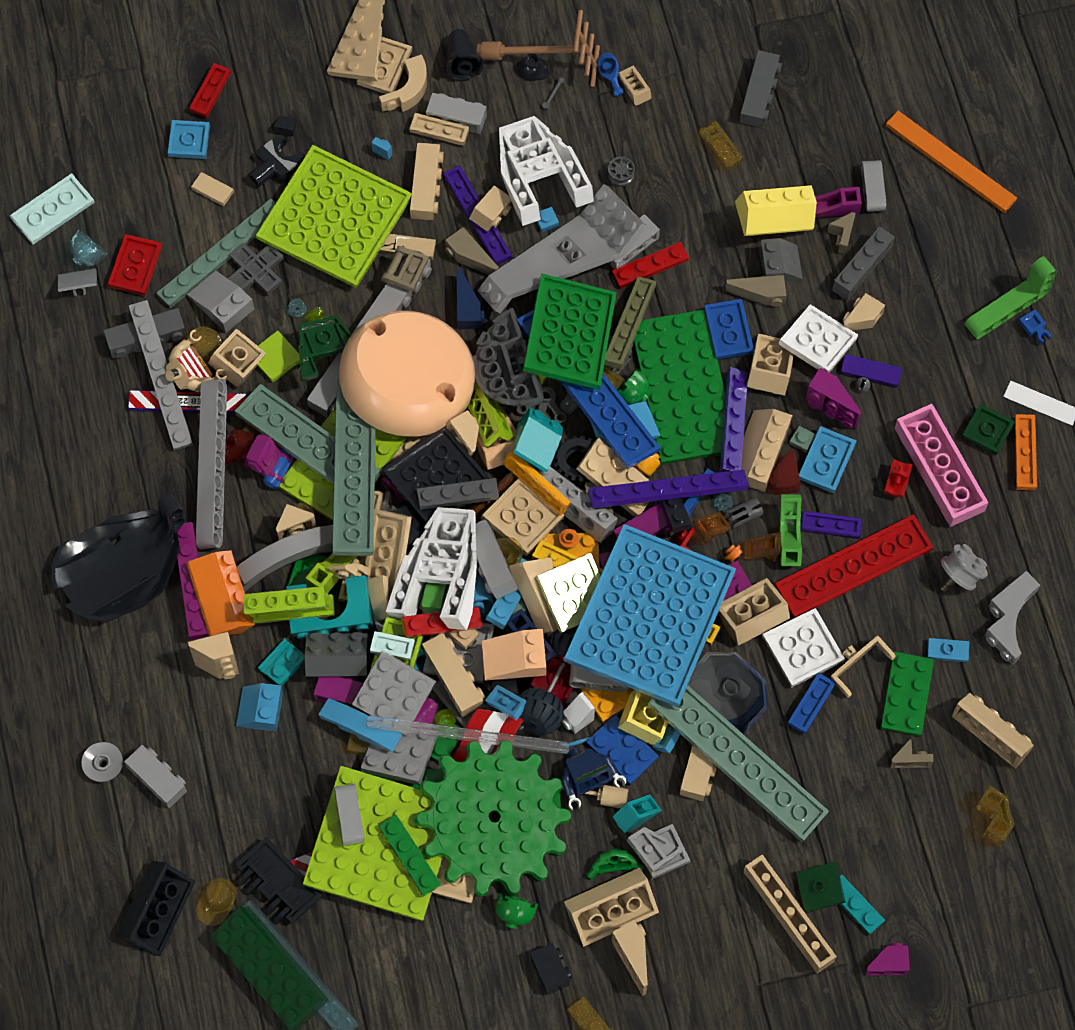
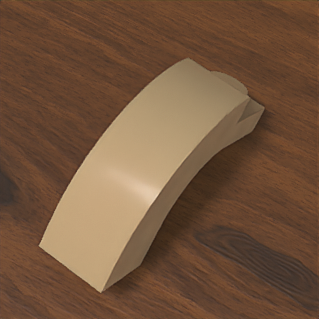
M422 54L404 60L405 71L409 78L404 87L379 96L382 112L394 110L399 106L402 112L414 107L421 100L427 87V70Z

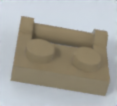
M397 246L396 254L387 273L383 274L382 280L387 284H394L414 292L429 261V256L403 246ZM402 257H407L398 277L394 276Z

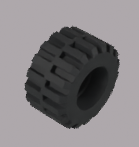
M575 435L572 436V439L567 437L564 439V443H559L553 458V469L576 487H583L585 489V482H590V480L577 469L570 467L566 462L574 456L584 457L592 446L593 440L590 438L585 440V436L577 438Z

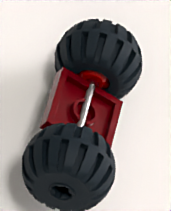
M578 627L570 628L561 633L557 629L548 637L547 642L556 653V656L546 662V676L532 677L528 685L529 689L519 695V697L527 701L525 709L519 718L523 719L521 724L528 732L541 736L549 735L557 730L562 723L564 716L563 707L574 688L569 686L571 664L565 662L564 658Z

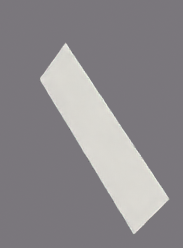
M1010 381L1004 394L1005 398L1073 425L1075 421V407Z

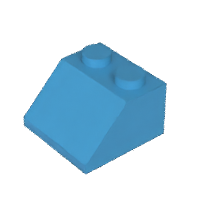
M259 683L243 687L236 726L277 732L283 697L282 686Z

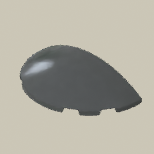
M511 308L492 321L493 325L487 332L483 331L476 343L478 346L476 355L472 357L475 367V380L486 395L499 403L519 406L531 405L544 401L543 390L539 375L523 371L528 343L516 320L518 319L516 313Z

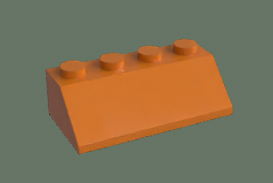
M231 550L214 552L186 563L209 637L228 632L229 635L242 634L255 625L253 618L244 613L243 596L245 592Z

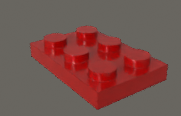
M125 234L108 282V287L146 296L162 249V243Z

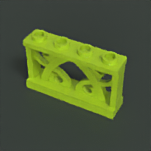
M322 586L244 594L243 596L244 613L250 615L255 624L334 616L333 595H328Z

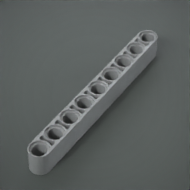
M222 378L203 381L201 384L196 543L200 550L220 548L223 542L227 385Z

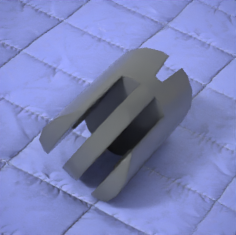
M751 498L724 511L725 515L740 508L743 510L728 518V522L743 515L746 516V519L731 525L732 529L763 515L762 507L752 510L753 507L760 504L757 498Z

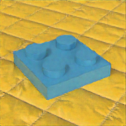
M172 120L168 157L206 159L210 123Z

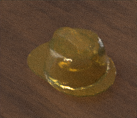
M223 878L214 879L204 888L196 911L198 918L205 925H219L228 917L237 895L236 887L231 881Z

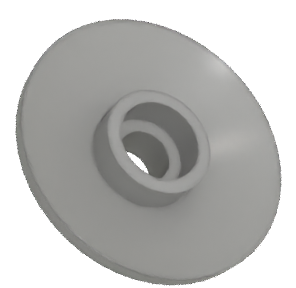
M107 742L93 744L85 751L82 757V769L85 775L96 782L112 780L120 773L123 765V757L119 749ZM101 762H107L105 767H100Z

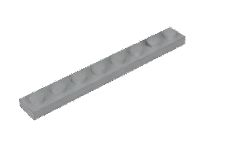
M145 300L129 305L173 449L175 451L192 446L193 443L173 381H168L165 376L168 364L148 301Z

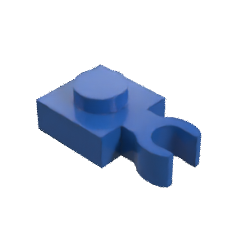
M1036 310L1019 319L1020 325L1029 336L1033 334L1037 336L1039 344L1042 345L1044 342L1041 336H1046L1050 340L1051 334L1043 329L1046 327V322Z

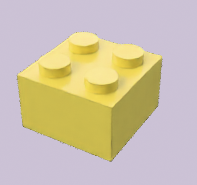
M633 690L629 695L617 728L654 745L663 739L668 722L648 705L653 698L652 696Z

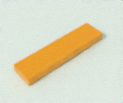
M511 450L503 465L560 516L563 515L570 501L523 458L514 454L513 450Z

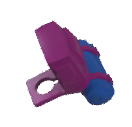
M258 435L247 454L243 466L264 476L263 482L267 487L278 489L280 484L283 483V478L290 465L293 464L294 457L284 449H278L270 436Z

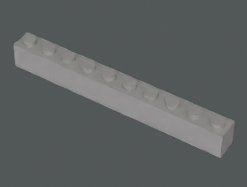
M407 257L403 259L394 276L398 277ZM430 259L416 285L415 293L421 288L422 280L427 278L432 271ZM386 284L354 332L362 324L374 317L388 312L402 311L404 307L407 308L414 292L394 284ZM338 353L307 398L308 407L326 418L336 408L337 379H339L342 353Z

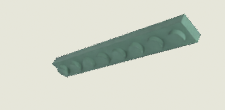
M272 199L268 200L159 290L157 297L169 308H172L210 274L230 260L229 254L242 243L248 245L256 238V234L276 203Z

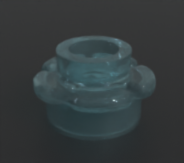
M294 299L288 305V313L291 316L301 317L307 311V306L300 299Z
M718 493L714 499V505L718 510L726 511L733 506L732 496L729 493Z

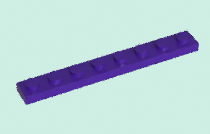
M736 470L589 488L588 494L592 508L748 490L749 484L745 471Z

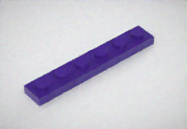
M732 367L727 370L720 472L741 470L748 372Z

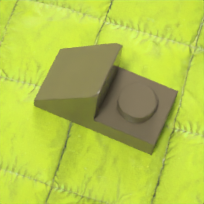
M851 212L829 224L828 233L838 235L836 245L839 246L838 253L846 254L856 213Z
M910 739L892 758L890 768H931L933 754H927L925 751L912 754V742Z

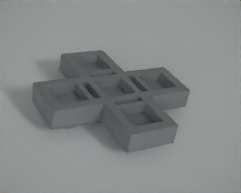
M242 243L229 254L230 258L240 269L227 279L238 285L243 291H246L256 283L269 295L282 284V280L271 270L284 259L283 255L276 248L268 245L256 255L245 243Z

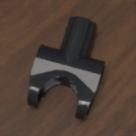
M279 135L270 140L257 152L256 156L262 163L249 173V178L257 187L262 186L274 175L282 182L287 181L295 174L306 155L302 152L293 156L281 154L288 142V138L285 135Z

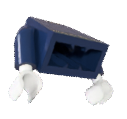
M573 748L569 751L568 756L570 758L566 760L567 767L563 770L562 783L566 796L570 798L568 807L571 811H573L572 802H577L579 809L581 806V801L575 797L576 793L580 796L613 780L612 786L620 787L617 784V780L621 781L623 786L626 784V778L618 775L619 771L609 756L596 753L593 749L580 752L578 748Z

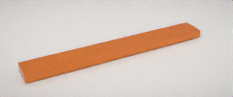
M897 111L886 123V127L1003 213H1006L1016 202V196L900 111Z

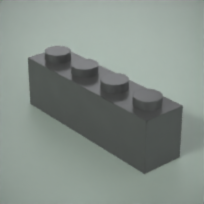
M758 50L741 111L740 123L762 128L763 121L767 122L769 110H766L767 105L771 106L773 94H771V91L776 89L778 79L775 76L776 73L780 74L782 63H779L780 55Z
M879 226L834 280L832 291L848 301L891 250L895 236Z
M179 308L153 315L161 345L172 340H181L187 336ZM134 321L104 330L112 358H121L132 352L143 351Z

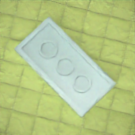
M71 173L11 214L10 218L30 243L34 245L95 202Z

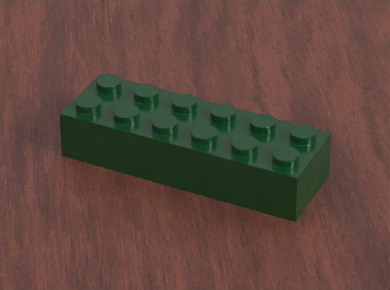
M249 906L238 907L211 935V938L290 1030L301 1029L329 1000Z

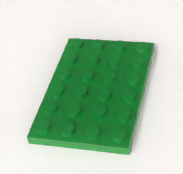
M541 273L523 371L599 390L616 292Z

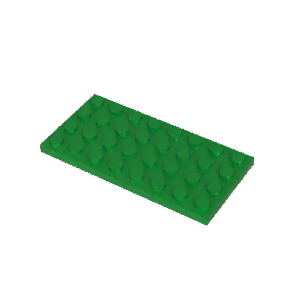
M705 309L642 320L634 340V346L640 371L644 373L649 381V390L646 393L649 397L646 400L660 434V437L655 438V441L661 447L658 452L661 465L721 455L725 390L718 360L713 348Z

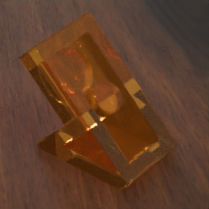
M721 512L693 521L694 529L705 545L714 536L726 533L732 528Z
M779 532L745 539V559L749 561L763 557L776 561L781 552V533Z

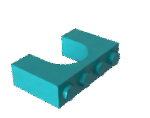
M366 575L346 579L348 602L345 611L339 617L333 620H321L317 617L290 620L291 634L297 637V639H306L307 634L312 633L329 634V632L337 631L344 634L348 633L351 629L365 631L369 629L368 627L374 626L368 578ZM307 584L286 586L287 590L310 588Z

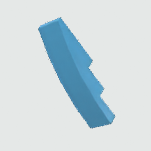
M328 698L318 714L321 719L338 725L344 731L357 735L360 740L393 752L402 737L400 732L384 723Z

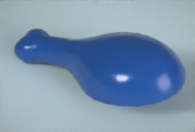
M605 52L598 59V71L611 82L613 94L617 97L623 94V89L618 83L619 63L614 55Z

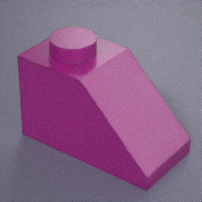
M891 943L867 967L865 976L908 975L910 971L908 946H902V943Z

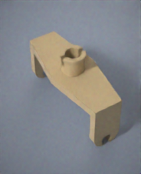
M876 636L858 652L851 645L848 647V650L846 649L842 653L848 661L832 674L830 679L836 682L835 685L846 697L849 698L852 693L838 677L872 647L877 645L891 660L895 658V654L879 636Z

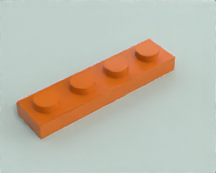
M1015 414L1016 490H1036L1035 415Z

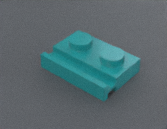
M284 639L262 662L258 670L264 673L276 685L283 686L305 662V654Z

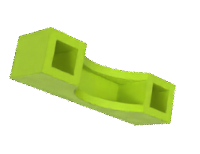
M332 553L325 561L317 563L306 577L308 586L310 588L322 586L328 594L340 579L329 570V567L332 565L352 564L357 555H333Z

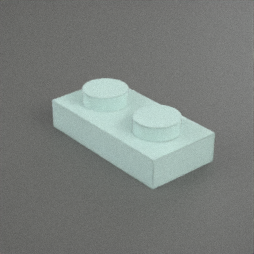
M375 631L370 653L380 655L382 651H385L398 659L410 661L415 640Z

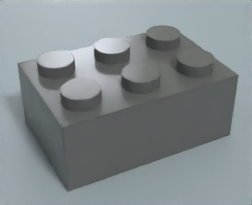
M335 632L332 634H307L305 648L306 676H367V633L341 634Z

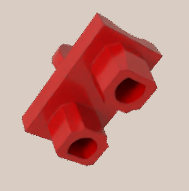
M893 459L884 493L889 496L903 498L913 464H906Z

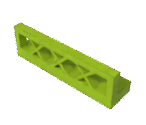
M475 380L473 390L475 395L474 399H470L468 408L471 415L477 420L479 425L478 431L484 445L489 447L498 437L510 441L514 435L499 402L486 395ZM478 403H481L480 410L477 411ZM484 415H487L485 424H482ZM492 428L494 432L488 437L489 430Z

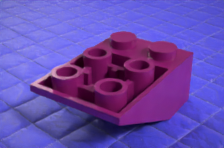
M820 368L808 386L805 402L811 408L824 412L827 417L839 420L845 427L856 430L861 411L840 380L833 374Z

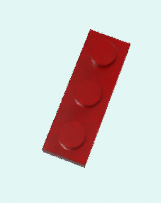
M215 63L212 65L189 108L190 112L205 118L208 117L231 75V69Z

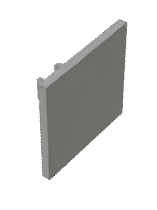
M96 268L58 275V292L73 289L74 295L77 296L76 289L81 288L83 293L86 294V287L97 285Z

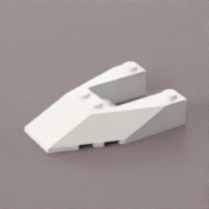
M532 116L499 128L501 175L522 226L540 220L539 206L528 185L529 182L558 173L576 207L594 202L592 185L572 147L565 145L559 136L552 134L549 128L539 119Z
M438 507L425 525V531L421 537L414 541V547L402 560L386 613L390 618L400 621L403 616L416 615L426 582L450 584L440 618L449 629L467 630L473 612L477 568L475 511Z

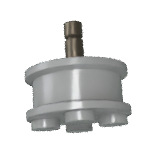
M957 544L952 548L953 552L949 556H944L941 559L944 570L950 576L940 586L944 592L955 582L967 590H974L976 582L988 575L986 562L974 555L971 548L966 544L962 546Z

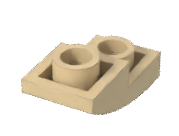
M355 563L332 565L329 567V570L340 579L364 575L370 577L371 573L370 568Z
M381 575L368 579L369 597L376 619L382 621L386 617L390 618L386 613L391 597L388 593V576Z

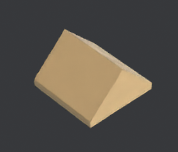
M287 504L276 527L278 540L316 528L314 514Z

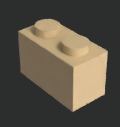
M493 186L476 205L469 219L487 232L492 226L496 228L502 219L501 216H506L511 209V206H509L511 203L510 196L496 186Z

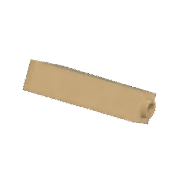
M552 558L510 565V571L535 627L543 629V634L547 633L549 637L558 627L536 577L554 569Z

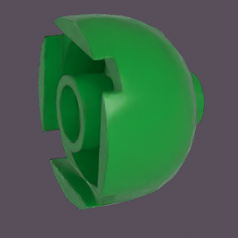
M636 368L629 375L630 377L617 389L628 405L644 402L649 397L646 394L649 390V381L644 373Z
M498 893L495 910L499 919L506 922V927L517 929L518 925H526L532 921L536 914L538 903L533 902V905H531L526 899L507 894L503 898V895Z

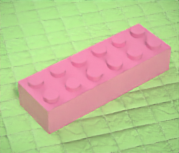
M930 404L898 418L895 430L949 526L952 527L985 512L988 501L934 406Z

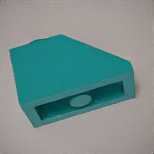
M649 794L627 802L613 818L617 822L618 827L626 833L637 829L662 810Z

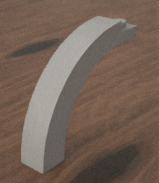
M333 525L316 527L288 536L265 547L239 564L237 570L244 592L263 577L286 564L314 554L333 552Z

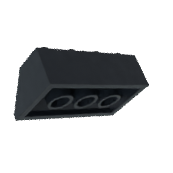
M151 861L116 936L132 946L156 956H161L195 884V880L166 862Z

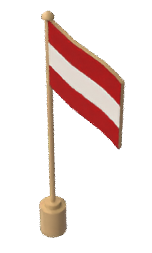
M478 708L468 722L460 746L453 759L457 762L464 761L467 758L466 746L470 741L474 740L480 743L482 750L486 754H494L502 740L513 742L523 719L518 718L515 720L501 712ZM604 785L603 789L599 788V792L589 791L585 794L598 796L597 800L601 801L603 806L621 809L627 803L629 789Z

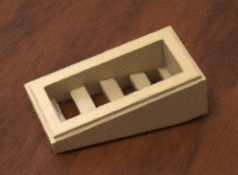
M634 66L618 72V77L635 106L651 99L650 88Z

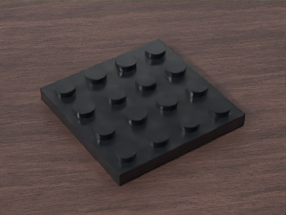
M446 426L382 469L385 477L425 525L437 508L420 510L417 488L490 479ZM467 504L445 506L442 508L462 509Z

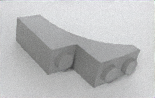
M1027 571L994 597L989 605L991 613L1000 619L987 630L985 634L986 640L992 647H996L1000 651V655L1005 661H1009L1012 665L1019 660L1022 654L1016 639L1018 613L1026 601L1037 593L1040 584Z

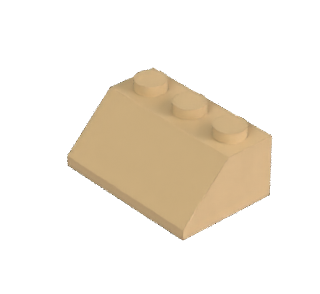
M767 578L724 600L718 612L727 632L738 646L790 619L787 602Z
M228 632L188 642L195 666L219 679H231L239 674Z

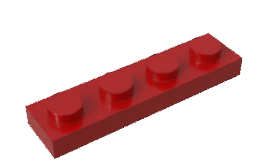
M679 242L612 270V275L619 289L634 284L638 276L642 278L651 277L689 261V256L682 243Z
M479 607L473 608L467 630L483 627ZM441 612L403 616L401 618L405 638L464 630L449 629L440 618Z

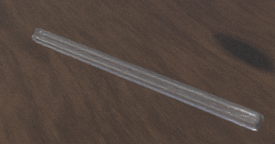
M368 716L366 720V727L466 741L475 740L481 743L496 745L507 740L513 747L567 754L570 748L568 742L375 716Z

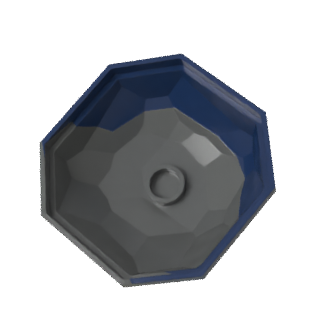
M707 652L696 664L688 686L744 735L768 709L766 679L737 652Z

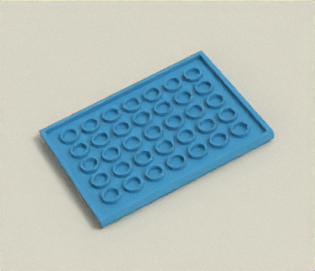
M624 524L564 661L679 707L736 568Z

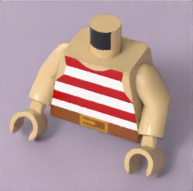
M193 330L187 340L184 339L172 349L169 356L170 363L166 366L165 376L168 381H174L180 389L201 392L202 382L221 378L218 375L223 374L224 369L217 370L215 377H213V374L194 346L190 347L191 343L196 344L201 339V336L198 339L192 337L197 331Z

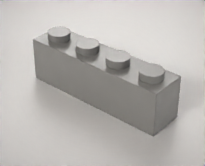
M486 519L476 523V562L480 564V567L477 569L482 579L486 578L487 580L484 585L488 593H493L495 598L499 599L518 590V587Z

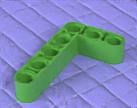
M1046 257L1039 258L1032 264L1026 281L972 315L964 325L976 339H980L1044 297L1051 289L1057 270Z

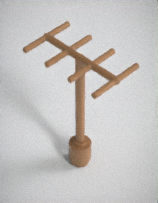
M579 10L574 45L505 47L501 41H490L478 44L477 52L483 60H501L505 54L580 53L579 64H583L586 53L587 59L584 75L589 76L591 64L590 87H595L600 46H595L593 57L594 34H590L589 44H587L589 23L584 22L582 34L583 11Z

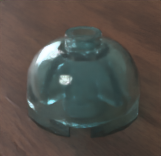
M80 230L70 240L69 249L74 256L72 260L79 266L83 264L89 267L96 266L108 254L98 243L96 244Z

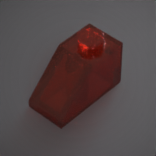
M233 429L226 435L225 464L246 459L255 441L253 433Z
M795 449L789 450L774 469L773 477H770L771 489H775V495L799 493L800 479Z

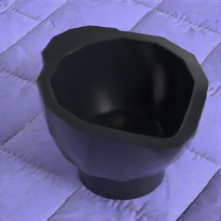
M528 54L517 63L520 76L527 81L543 80L549 76V68L536 54Z

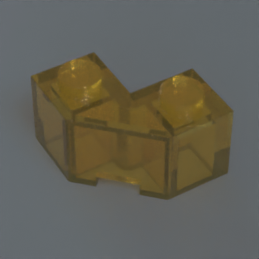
M989 786L976 809L992 819L983 837L1000 848L1015 824L1011 816L1008 797L992 786Z

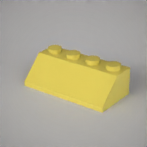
M812 186L743 191L735 200L744 236L814 229L817 202Z

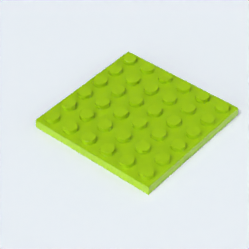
M312 145L256 234V239L357 288L410 202L412 193Z
M340 766L334 787L355 783L364 843L343 845L335 789L333 788L303 885L423 922L432 892L424 897L422 896L380 830L379 825L397 815L437 877L443 856L425 857L423 847L432 840L433 833L429 828L419 827L414 822V817L418 812L430 809V798L422 794L419 789Z

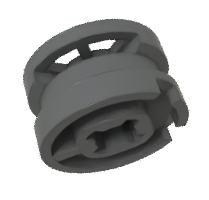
M616 157L610 161L608 165V179L614 186L626 187L632 183L635 170L633 162L626 157Z

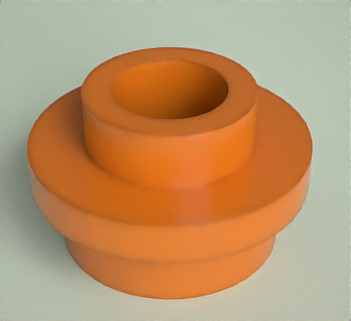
M573 529L563 530L560 533L559 542L564 548H574L579 542V535ZM566 536H572L573 539L567 540Z
M732 545L725 551L727 555L725 559L733 562L743 552L740 549L741 546L735 547Z

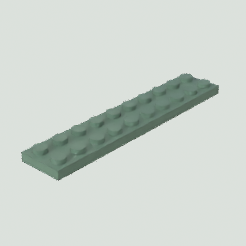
M337 379L333 555L373 556L375 427L366 423L351 409L344 398L339 379Z
M687 686L679 707L654 697L648 703L656 713L801 842L807 838L829 812L691 687Z

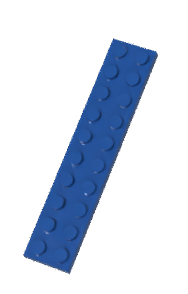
M534 310L516 319L527 339H529ZM604 373L599 390L559 380L627 470L660 451L661 447Z

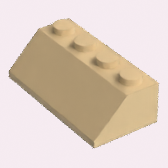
M776 409L753 411L743 438L741 470L745 471L749 484L748 487L765 492L789 430L792 415Z
M969 693L959 701L953 712L952 717L1014 768L1022 762L1034 746L1026 735L1019 734L1010 722L1002 720L997 711L985 706L983 700L976 695L973 696Z
M640 868L564 901L569 918L583 947L611 935L613 931L633 920L637 923L659 913L648 879Z

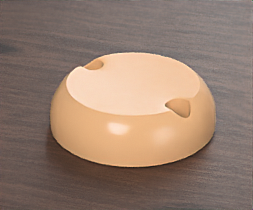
M394 311L370 319L351 335L340 359L339 383L344 398L351 409L369 425L394 435L422 436L437 432L445 427L451 419L465 411L474 390L475 367L467 345L460 335L448 324L436 317L421 312Z

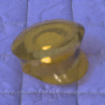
M205 326L196 327L193 330L197 331L192 337L198 339L201 336V339L196 344L191 343L190 347L194 346L203 360H210L213 353L222 344L221 337L212 328Z

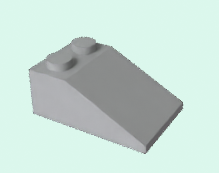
M216 270L187 294L225 333L254 310L252 298L238 285Z

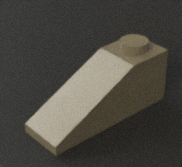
M464 227L445 240L446 253L449 257H454L457 262L487 275L499 269Z
M784 275L726 280L725 291L766 306L777 307L786 302L787 295Z

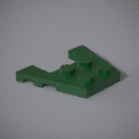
M336 315L299 325L301 382L318 378L319 373L313 360L342 353L351 337V332Z

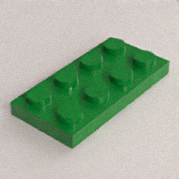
M894 652L895 658L891 664L880 730L921 737L934 659Z

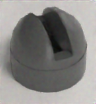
M860 377L856 380L854 387L858 393L866 394L870 390L871 384L869 379ZM865 382L864 387L860 388L861 383Z

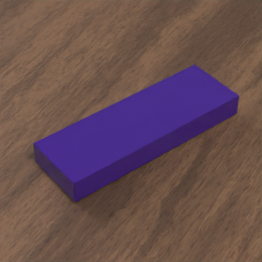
M845 354L841 374L855 378L865 377L869 381L897 388L902 368Z
M803 511L800 531L860 539L862 518Z

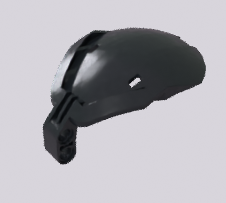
M167 494L158 501L159 511L151 509L111 516L100 526H93L60 545L52 563L51 579L54 590L63 589L71 601L65 607L73 613L90 620L111 621L144 607L163 592L173 572L180 550L177 532L186 520L183 509L172 494ZM120 536L121 540L117 544L112 545L111 542Z

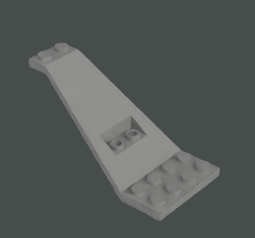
M603 184L593 197L594 202L589 203L579 216L490 274L477 291L496 312L501 314L512 298L538 289L541 273L565 279L623 257L647 227L646 224L607 185Z

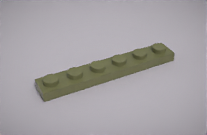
M637 277L606 352L604 365L618 369L623 368L655 290L656 281Z

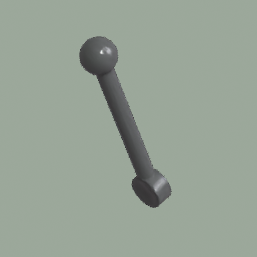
M563 77L557 79V84L548 100L543 102L542 108L544 110L550 108L549 103L559 86L564 83Z

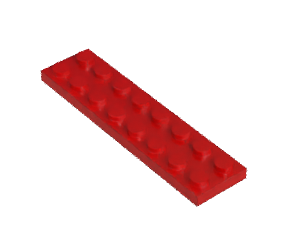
M913 514L776 582L775 588L787 602L792 617L796 618L932 551L934 547Z

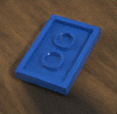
M742 299L704 305L717 360L754 354Z
M614 715L586 744L596 753L609 756L619 771L618 775L624 776L626 783L631 786L659 758V755L643 740L617 728L620 718Z

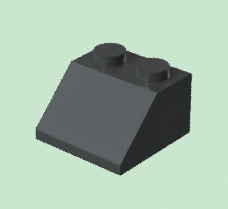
M781 238L761 240L759 252L763 277L784 275L785 282L803 280L798 246Z

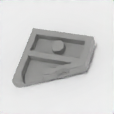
M643 827L627 839V842L651 873L684 851L683 847H677L667 842L668 839L654 834L653 831L646 827Z

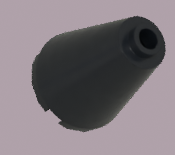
M456 29L449 35L446 71L453 80L469 81L472 79V76L480 75L483 70V61L467 32L463 29Z

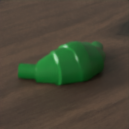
M610 849L599 855L597 860L591 865L592 868L587 873V876L590 879H594L598 873L604 874L607 872L631 870L632 868L634 870L640 868L642 871L644 866L627 851Z

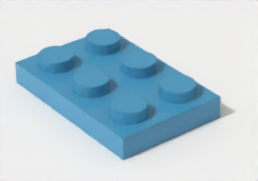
M820 426L798 479L835 493L855 447L856 440Z

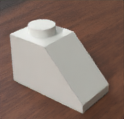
M583 692L564 710L562 723L568 731L572 730L574 734L594 720L595 707Z

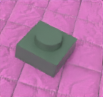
M798 426L789 444L807 453L816 434Z

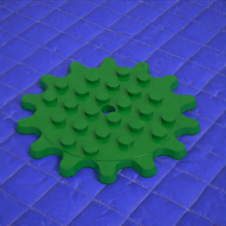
M502 740L494 754H486L478 741H470L466 746L467 758L464 761L457 762L450 755H443L439 758L438 764L444 773L441 781L425 780L420 784V791L430 798L431 807L427 811L418 812L414 817V822L419 827L429 828L433 833L432 840L423 847V854L427 858L443 856L447 859L448 867L444 873V878L449 883L457 882L461 876H470L474 881L473 888L477 896H485L489 891L490 885L496 881L501 882L506 892L514 896L521 890L520 878L523 874H531L539 881H543L548 877V869L543 863V858L546 854L562 855L566 851V844L556 836L555 829L560 824L568 823L572 815L568 809L558 808L553 802L554 795L562 790L563 783L559 778L555 777L549 780L540 778L538 769L542 759L536 753L530 754L523 761L516 760L512 753L513 745L508 740ZM492 811L496 812L500 817L496 823L491 822L489 819V813Z

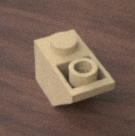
M865 293L862 299L859 297L853 305V311L851 313L847 312L843 318L844 326L852 331L873 328L883 314L885 305Z

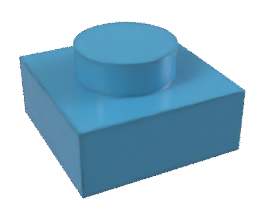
M375 137L372 141V151L389 160L392 156V146L388 141Z
M552 207L539 211L540 220L536 222L541 232L559 226V221Z

